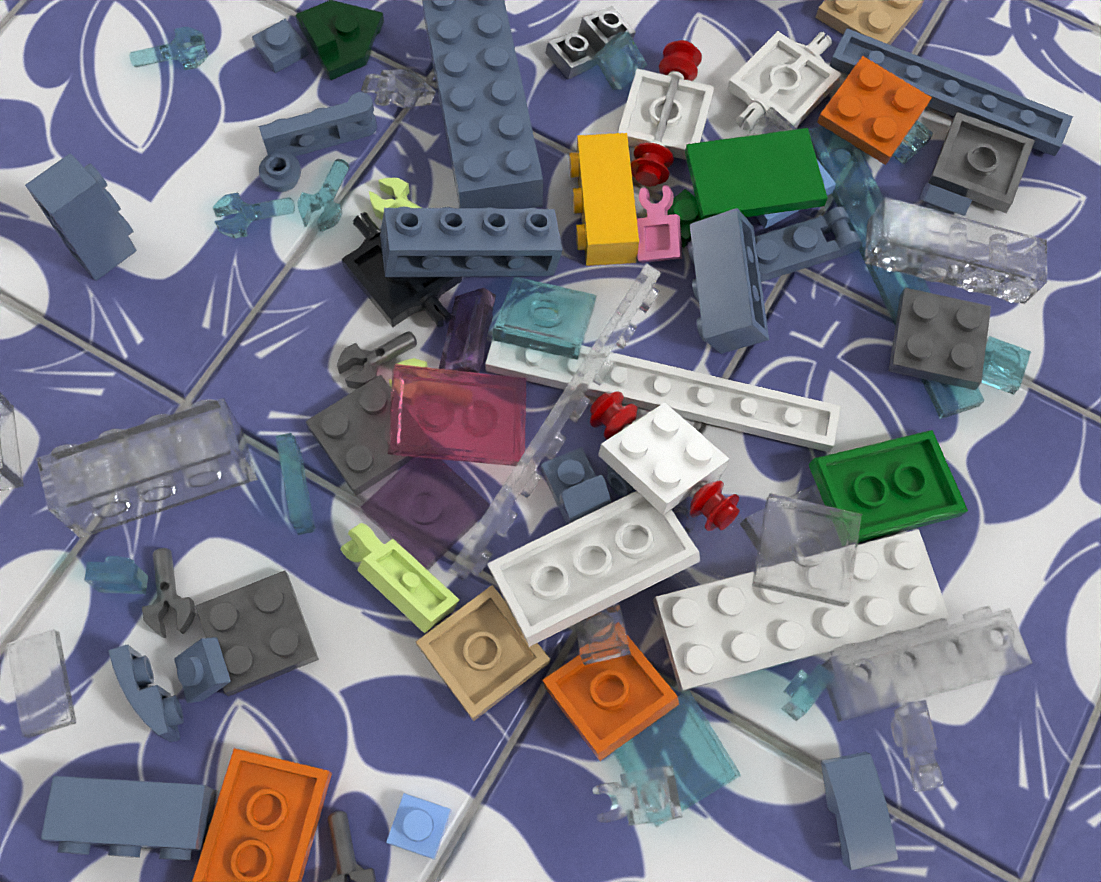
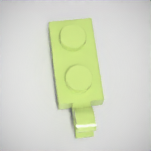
M360 523L349 530L348 535L352 540L342 545L340 549L350 561L361 562L357 571L422 632L426 633L454 611L460 600L394 539L383 544L375 536L371 528L364 523Z

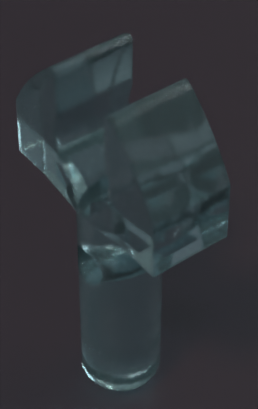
M181 27L174 29L175 38L171 43L132 51L129 56L131 64L136 68L169 60H177L182 63L184 70H190L199 67L209 55L204 45L206 42L202 32L190 27Z
M336 159L319 192L313 195L302 192L297 205L305 227H307L311 219V214L314 211L320 210L321 207H324V212L317 221L319 231L323 232L338 224L343 212L341 205L334 203V198L350 168L345 160Z
M239 192L226 194L213 206V211L216 217L228 216L230 214H236V216L232 219L217 220L215 224L218 231L232 238L248 236L247 227L253 221L292 214L295 211V204L291 197L248 204L241 200Z

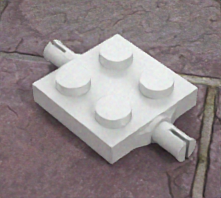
M777 31L729 80L727 90L748 104L747 109L736 118L740 128L744 125L743 130H750L761 116L768 118L785 131L795 130L838 85L841 73L827 65L820 56L832 44L829 35L824 38L825 33L820 32L808 46H805L804 44L793 42Z

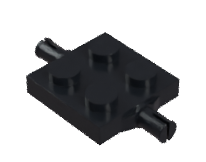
M366 212L360 213L361 218L357 215L353 220V225L357 227L366 239L359 248L342 258L343 267L392 327H395L414 313L425 310L437 327H443L444 322L447 324L451 320L452 314L441 304L439 298L442 294L462 282V277H385L380 238L381 229L377 227Z

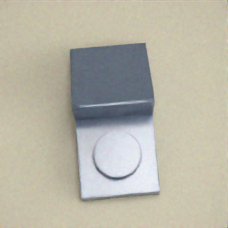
M582 447L541 464V472L566 525L612 503L603 475H595Z

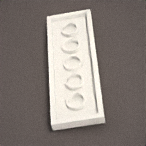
M919 529L663 594L653 599L679 692L950 619Z

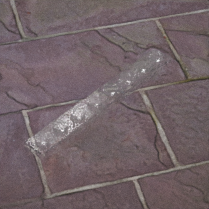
M647 263L645 264L450 567V573L463 581L470 572L477 577L480 575L493 554L486 549L488 543L495 533L504 537L518 515L511 510V507L520 494L528 499L542 477L541 474L535 471L544 456L553 460L567 438L559 433L569 418L576 423L590 402V399L583 396L591 382H594L600 386L614 363L607 359L615 345L623 349L635 332L637 326L630 322L638 309L646 313L658 296L660 290L653 285L661 272Z

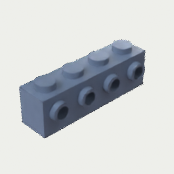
M492 207L384 208L380 238L385 277L554 276L563 251L555 209H496Z

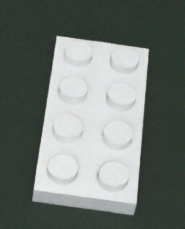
M635 491L487 563L530 647L700 562V555L672 509L663 515L638 491Z

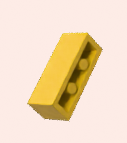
M627 133L577 135V150L574 153H569L570 178H578L579 188L572 189L574 214L581 213L582 224L576 225L577 250H585L586 266L636 263L639 235Z

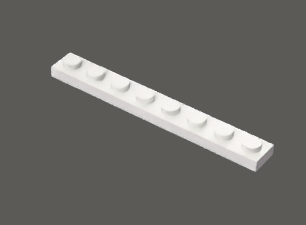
M498 325L496 326L485 363L486 371L597 398L604 393L611 394L620 391L624 395L623 404H635L639 408L653 410L665 402L682 418L829 453L834 447L841 406Z

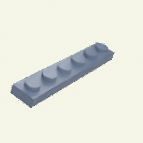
M848 28L830 63V67L849 75L861 57L864 56L932 97L928 107L951 116H955L959 112L1033 139L1035 142L1032 148L1052 156H1056L1060 150L1073 119L1071 115Z

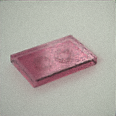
M394 364L392 370L388 439L389 455L518 467L524 464L526 378Z

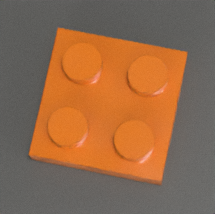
M862 56L821 112L817 123L886 165L926 109L932 97Z
M621 626L542 680L547 692L599 761L679 705L676 693Z

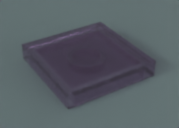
M425 446L361 506V510L391 540L394 539L422 566L429 570L490 510V504L432 450Z

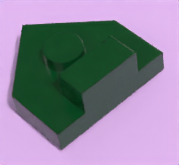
M334 0L326 1L295 14L298 26L330 80L367 65L372 53L371 47L384 24L382 12Z

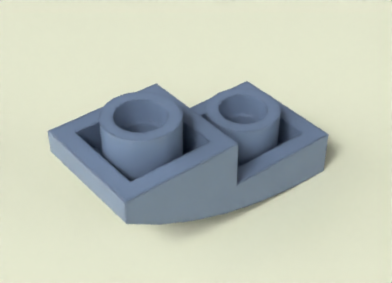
M128 644L108 650L119 685L135 712L158 736L170 742L180 740L178 725L184 722L180 702L176 695L171 696L168 691L159 685L148 687L149 684L154 683V674L148 657L146 655L142 656Z
M861 752L821 761L827 807L829 811L836 815L843 864L850 870L898 860L887 803L871 754Z

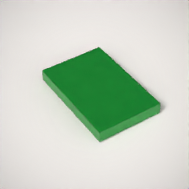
M808 128L686 144L685 156L701 220L738 208L745 217L823 207L827 202L828 197Z
M933 430L814 458L808 464L841 548L957 518L968 511Z

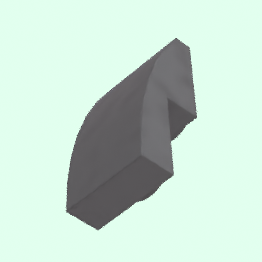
M611 6L582 17L578 30L548 41L545 53L565 77L570 79L591 69L616 53L634 38L636 32Z

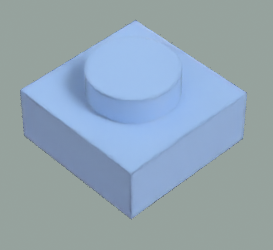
M404 793L386 843L435 860L452 810Z

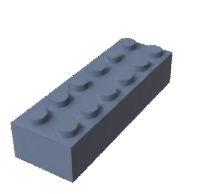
M422 0L425 27L459 208L525 209L543 207V177L505 1Z

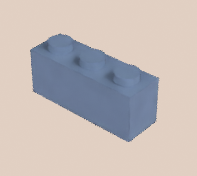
M70 153L25 184L69 252L95 281L137 251L129 237L134 232L132 227L118 212L121 210L119 204L105 189L108 186L106 181L92 164L89 163L83 167Z
M738 208L691 223L692 241L688 242V253L692 263L695 265L696 278L692 280V288L700 306L701 317L697 318V329L701 339L709 343L721 354L768 341L769 334L753 225Z
M53 776L41 840L59 843L58 853L89 855L91 845L109 846L108 856L140 858L141 848L160 849L159 859L190 861L192 851L202 852L213 816L217 790L206 785Z

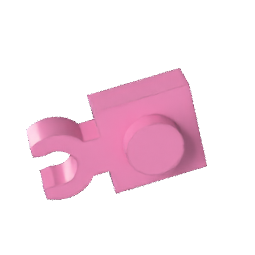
M668 185L662 187L663 198L656 204L650 202V193L647 188L640 189L639 201L642 207L647 210L646 218H637L639 235L637 256L638 261L641 263L682 259L680 216L677 214H667L674 199L673 192Z

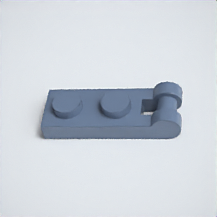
M357 92L352 94L346 103L328 108H317L312 112L287 119H277L272 123L259 126L268 155L282 151L299 156L368 137L376 131L377 122L373 113L374 106L371 96L364 92Z
M836 207L826 212L823 216L756 236L755 241L761 282L851 254L859 249L862 241L856 231H851L848 225L850 218L845 208ZM833 232L836 239L827 242L824 234Z

